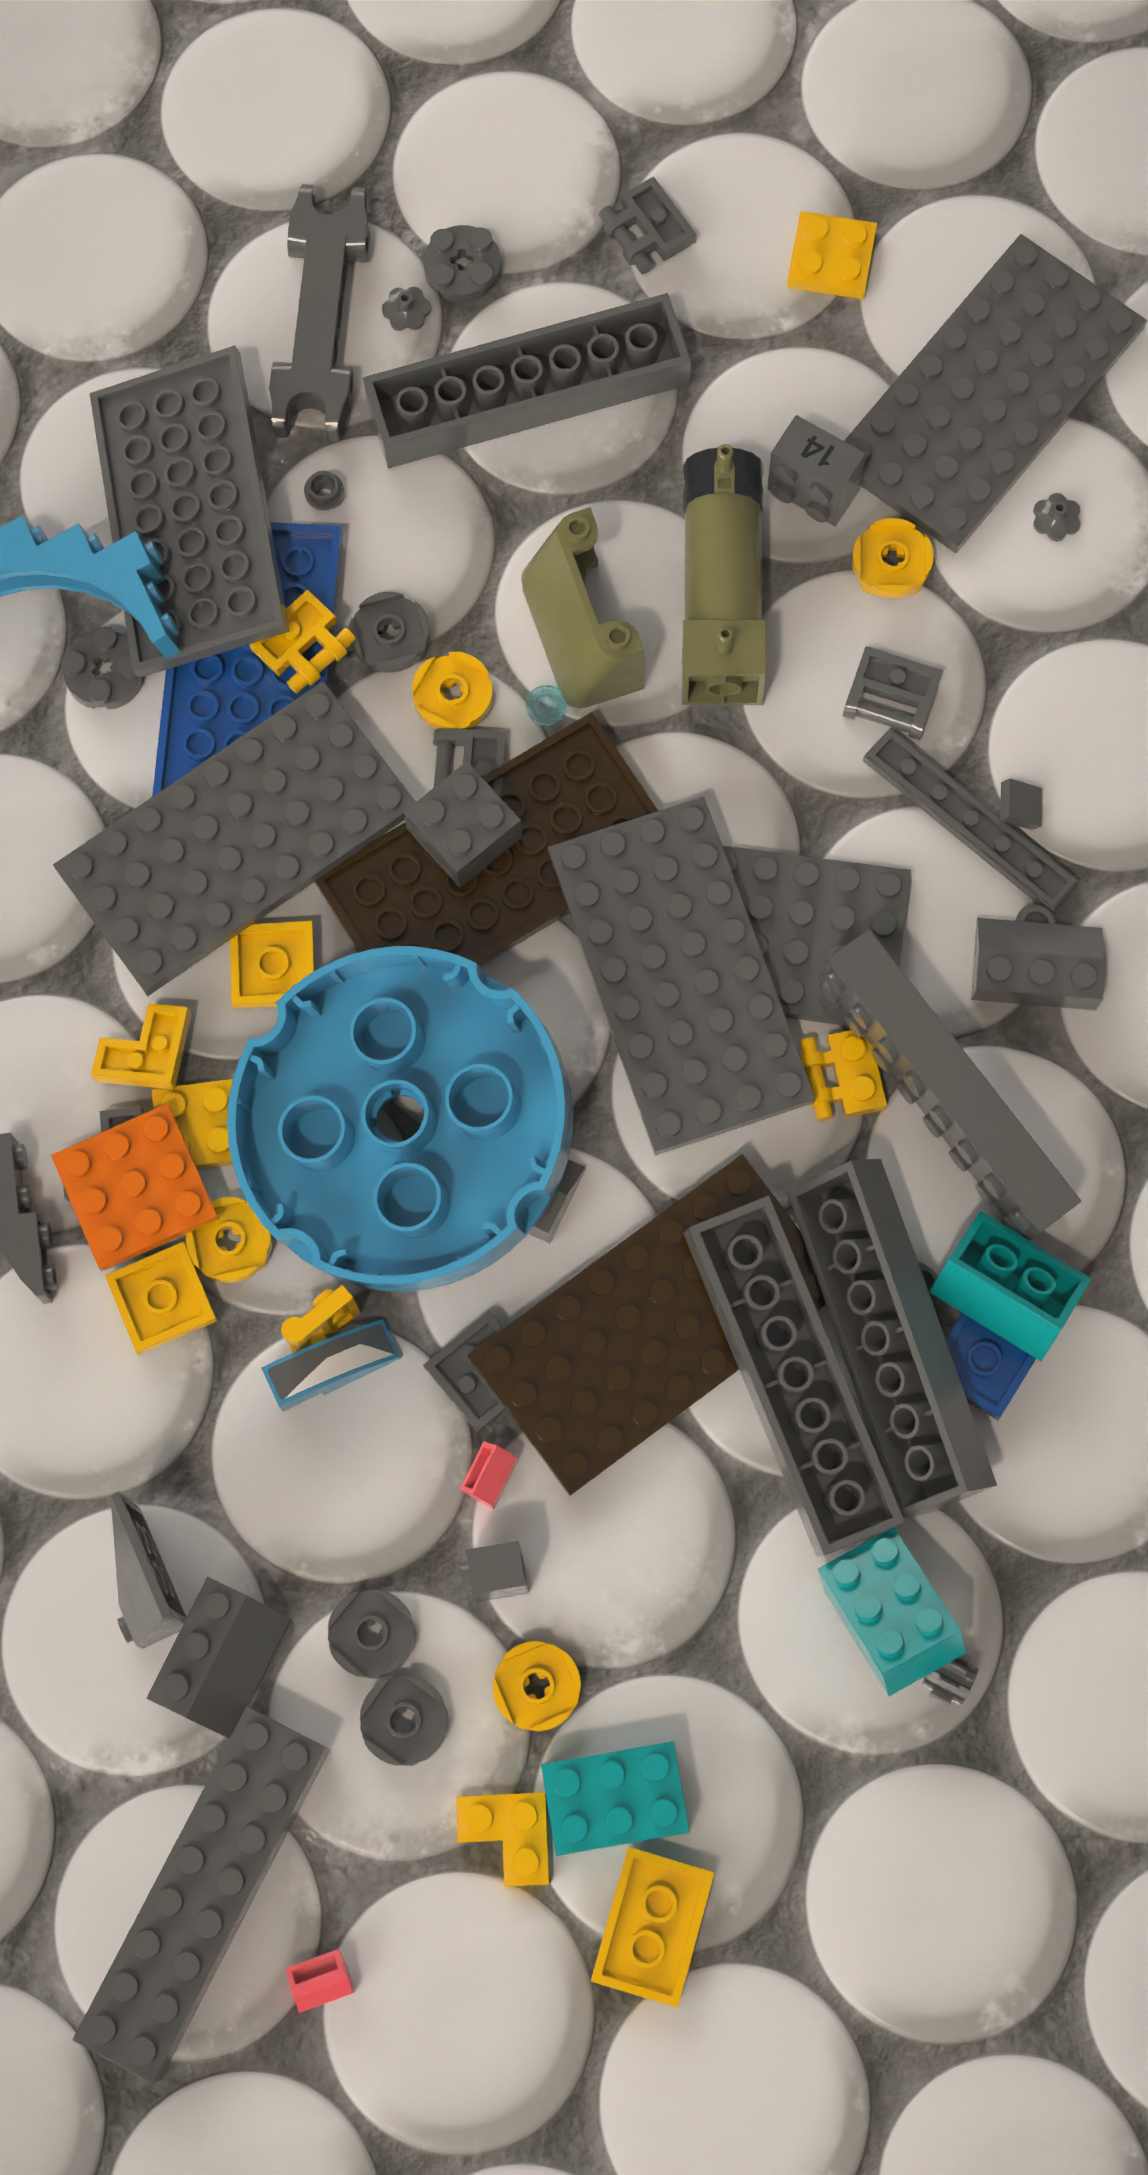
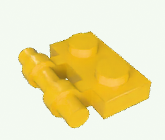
M308 590L286 608L290 632L249 644L251 651L278 676L289 666L297 671L286 682L296 694L307 685L313 686L321 678L320 673L334 660L339 662L347 654L346 649L356 640L353 633L347 628H344L335 637L328 631L337 623L336 617ZM317 641L323 648L310 661H307L302 654Z
M852 1030L827 1035L829 1048L827 1052H818L814 1037L804 1038L799 1041L802 1054L800 1058L815 1096V1103L809 1106L814 1107L817 1122L833 1119L831 1104L842 1103L845 1118L886 1110L887 1103L878 1065L871 1054V1050L874 1048L864 1035L859 1038ZM833 1067L838 1087H826L822 1069Z

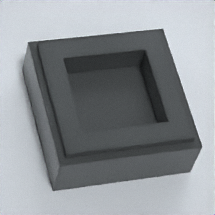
M1014 779L1001 782L1000 821L1030 830L1041 827L1042 788Z

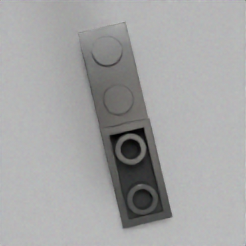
M11 1132L0 1134V1247L9 1264L33 1294L43 1304L52 1303L51 1290L57 1289L56 1270L53 1264L48 1265L47 1249L53 1248L52 1230L50 1224H44V1220L36 1212L26 1213V1210L32 1209L30 1188L28 1185H23L22 1170L28 1168L26 1148L24 1144L19 1145V1142Z

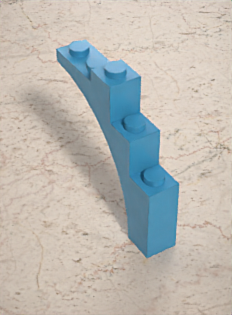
M23 515L0 527V597L25 590L63 589L84 592L109 601L133 616L142 625L152 643L166 659L181 652L174 638L180 634L170 614L168 612L163 614L159 606L165 602L157 587L158 584L165 581L159 565L164 563L152 541L146 544L135 531L104 548L99 537L95 533L89 536L79 523L48 540L39 525L33 528Z

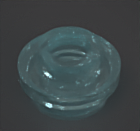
M543 685L533 689L526 700L527 714L534 722L540 725L557 723L566 712L564 694L558 688L550 685ZM543 699H550L553 705L545 709L539 706V702Z

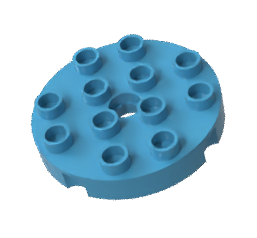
M392 946L362 951L328 963L303 978L276 1001L278 1018L275 1026L269 1033L260 1038H249L239 1059L229 1096L227 1128L232 1164L240 1188L257 1218L277 1241L287 1246L302 1260L316 1269L345 1283L380 1291L410 1292L433 1289L470 1277L501 1259L529 1234L550 1205L563 1178L573 1135V1105L567 1071L556 1044L529 1004L513 987L508 989L502 983L486 975L476 962L459 955L431 948ZM399 1095L414 1099L418 1102L421 1109L424 1110V1118L419 1130L411 1138L402 1142L385 1137L377 1126L378 1115L383 1111L387 1102Z

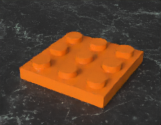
M168 1103L51 1155L98 1268L101 1271H105L219 1220Z

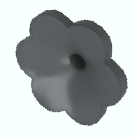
M410 287L406 290L395 288L390 291L389 300L382 305V313L385 318L390 319V325L394 330L402 331L407 327L417 330L424 325V317L431 313V304L427 299L423 298L422 291L417 287Z
M1054 493L1047 500H1040L1034 506L1033 513L1036 518L1033 522V527L1037 533L1047 534L1050 540L1058 542L1062 541L1066 534L1073 535L1079 531L1081 525L1078 518L1080 506L1077 502L1067 501L1064 495Z

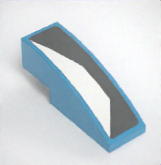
M383 1319L315 1343L274 1361L261 1369L278 1406L284 1412L321 1393L326 1395L401 1359Z

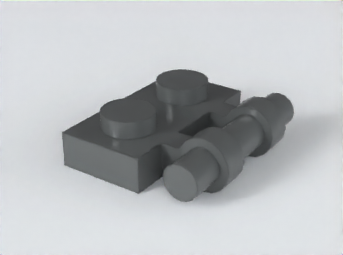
M654 176L621 195V204L625 210L616 214L609 205L601 209L598 214L605 224L604 230L610 239L618 241L624 250V258L629 265H635L641 274L648 273L654 266L647 256L648 253L656 250L661 259L665 261L696 242V233ZM635 224L644 234V236L637 240L628 230L629 227Z

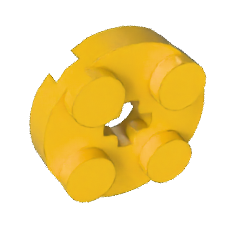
M899 518L881 519L871 524L870 529L866 530L862 535L860 534L857 538L852 555L853 571L860 582L862 590L867 594H875L891 599L902 598L920 592L930 575L934 556L931 541L926 534L924 537L921 532L915 529L916 525ZM888 551H896V556L903 558L904 561L897 563V566H890L882 558L887 557Z
M448 652L449 656H441L437 659L434 656L426 660L417 670L412 683L414 707L421 719L434 729H472L482 722L489 713L493 703L492 681L483 663L463 652ZM455 684L461 686L460 694L462 696L459 699H446V694L442 691L445 687L452 689Z
M236 1197L215 1199L212 1203L219 1220L187 1233V1251L193 1264L209 1280L227 1284L239 1283L250 1279L267 1266L272 1250L273 1237L262 1225L245 1200ZM232 1230L234 1236L241 1235V1242H238L235 1245V1249L228 1251L225 1246H218V1241L224 1239V1231Z
M530 1641L519 1644L504 1655L496 1669L493 1680V1696L499 1711L508 1721L523 1730L543 1732L560 1726L570 1717L579 1702L581 1679L576 1664L566 1652L552 1644ZM532 1674H537L540 1680L545 1678L549 1680L550 1686L544 1689L545 1697L537 1699L535 1694L527 1695L524 1688L530 1684L528 1677Z

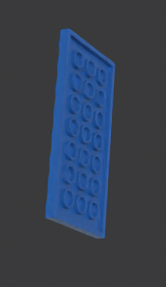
M270 522L285 608H288L299 596L308 590L335 615L342 543L341 526ZM334 625L328 630L332 635ZM316 641L302 656L307 661H310L323 647ZM249 644L167 669L165 673L152 797L322 681L328 686L330 664L320 673L321 678L313 686L307 685L298 694L286 683L297 671L289 666L278 676L251 651Z

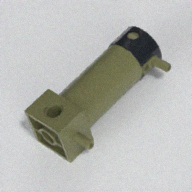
M723 444L719 448H709L694 453L686 459L683 465L685 479L683 490V511L685 513V620H683L682 705H763L766 678V620H762L763 463L761 458L752 452Z

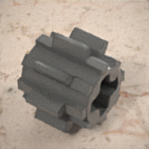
M965 1654L925 1676L922 1685L931 1689L929 1696L947 1706L948 1704L950 1705L951 1701L962 1705L979 1671V1668L969 1664L972 1657Z

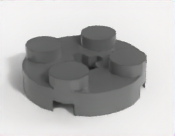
M458 225L446 229H438L431 235L430 243L426 247L423 256L424 273L427 283L431 288L433 286L435 290L441 292V297L458 303L472 302L485 296V291L493 283L494 286L496 285L501 275V256L498 245L492 239V234L489 230L482 227ZM458 258H467V260L473 262L466 265V270H458V265L452 264Z
M397 592L374 594L366 598L359 605L360 609L355 613L354 618H351L349 623V630L356 638L351 646L357 658L365 664L368 670L387 673L399 672L410 668L415 663L424 659L430 641V628L427 615L421 605L416 601L414 603L404 598L403 594ZM391 624L394 630H401L395 636V639L392 640L381 638L378 634H382L384 626Z
M99 627L95 631L86 633L78 638L69 647L61 661L64 680L71 695L79 703L89 708L95 709L94 706L107 707L109 710L122 707L139 693L143 683L142 677L139 678L132 669L128 637L122 633L115 632L110 627ZM102 662L112 663L110 666L112 674L108 677L104 674H99L97 677L93 675L97 670L96 666Z
M365 1590L352 1593L337 1604L329 1618L328 1641L331 1654L344 1670L357 1677L379 1679L396 1672L406 1663L414 1648L416 1628L412 1615L399 1598L387 1591ZM376 1622L380 1623L382 1628L379 1634L383 1639L379 1644L370 1642L365 1646L361 1642L364 1637L363 1632L360 1630L365 1623L371 1627Z
M414 1676L395 1677L380 1682L368 1693L360 1710V1729L365 1745L378 1759L394 1766H414L428 1760L440 1749L447 1735L449 1714L442 1696L428 1682ZM410 1709L415 1713L412 1721L416 1726L412 1731L404 1729L399 1734L394 1730L397 1722L392 1717L396 1711L404 1714Z

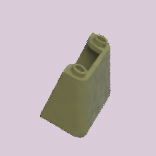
M591 507L565 516L524 568L521 576L523 593L561 697L569 706L578 709L597 705L644 689V649L633 625L623 620H613L599 624L586 590L585 576L587 571L598 567V558L594 550V545L598 538V528Z

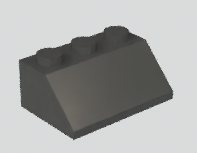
M977 918L971 1000L1096 1010L1103 1001L1106 957L1102 928Z
M207 1576L146 1699L230 1739L247 1706L249 1707L292 1619Z

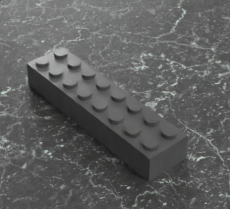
M665 293L363 377L368 406L389 469L689 385L691 360L669 295Z
M870 929L828 958L819 975V979L822 981L819 984L821 991L832 1004L838 1002L848 1015L845 1017L849 1028L859 1038L864 1035L874 1048L871 1050L874 1060L884 1071L888 1069L892 1071L899 1080L897 1088L901 1095L910 1104L916 1102L926 1115L923 1117V1121L929 1131L937 1138L942 1136L951 1147L949 1155L953 1162L963 1172L968 1169L978 1182L975 1188L981 1198L988 1205L994 1203L1004 1217L1001 1219L1003 1225L1030 1241L1082 1202Z
M850 1160L787 1192L882 1468L903 1518L931 1513L998 1486L882 1160Z
M766 1196L689 1227L683 1233L816 1556H826L905 1523L770 1197Z
M248 1706L246 1707L73 2037V2041L152 2084L162 2079L331 1749Z

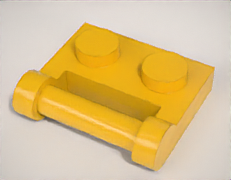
M343 1285L336 1290L330 1287L319 1294L312 1302L314 1308L302 1318L290 1317L283 1322L281 1334L290 1344L293 1353L333 1337L361 1314L354 1298Z

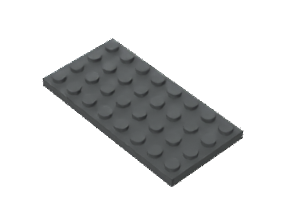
M1020 234L844 440L866 453L861 486L951 551L957 553L1142 332L1147 320Z
M234 345L89 393L112 541L115 543L136 531L146 544L150 541L155 544L164 563L159 565L165 581L158 584L157 587L165 602L159 606L163 614L167 612L170 614L180 633L174 638L181 652L166 659L152 643L142 625L133 616L124 611L133 672L141 678L290 632L241 353Z
M322 681L54 863L53 866L148 997L405 819L403 812L416 803V801L325 682Z
M704 796L548 847L550 860L655 1156L815 1103L814 1093Z

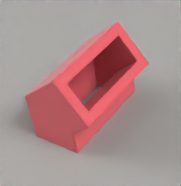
M483 1442L459 1490L469 1495L470 1498L495 1509L518 1463V1458L497 1445Z
M339 1949L285 1968L290 1991L295 1999L299 2013L355 1993L347 1965Z

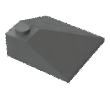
M118 1491L111 1495L118 1603L123 1614L117 1621L126 1642L129 1643L134 1640L136 1646L144 1649L180 1632L187 1616L141 1508Z

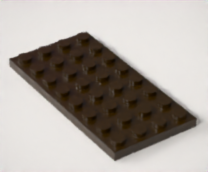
M592 712L482 777L494 790V781L503 776L502 793L498 796L521 820L523 837L461 888L457 886L407 830L406 823L374 840L314 882L358 952L392 946H416L456 954L476 962L481 967L569 914L548 854V847L658 811Z
M743 1154L467 1355L569 1496L739 1370L683 1233L689 1227L769 1196L816 1310L818 1311L826 1305L800 1230Z

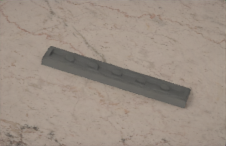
M892 728L864 755V763L1038 905L1045 906L1054 913L1078 886L1079 880L1009 823L1001 822L999 815Z

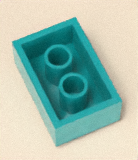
M980 1211L947 1260L929 1292L1039 1361H1042L1092 1278Z
M895 1527L817 1569L825 1594L888 1696L895 1694L966 1654L960 1628Z
M674 1741L541 1764L556 1856L690 1833Z

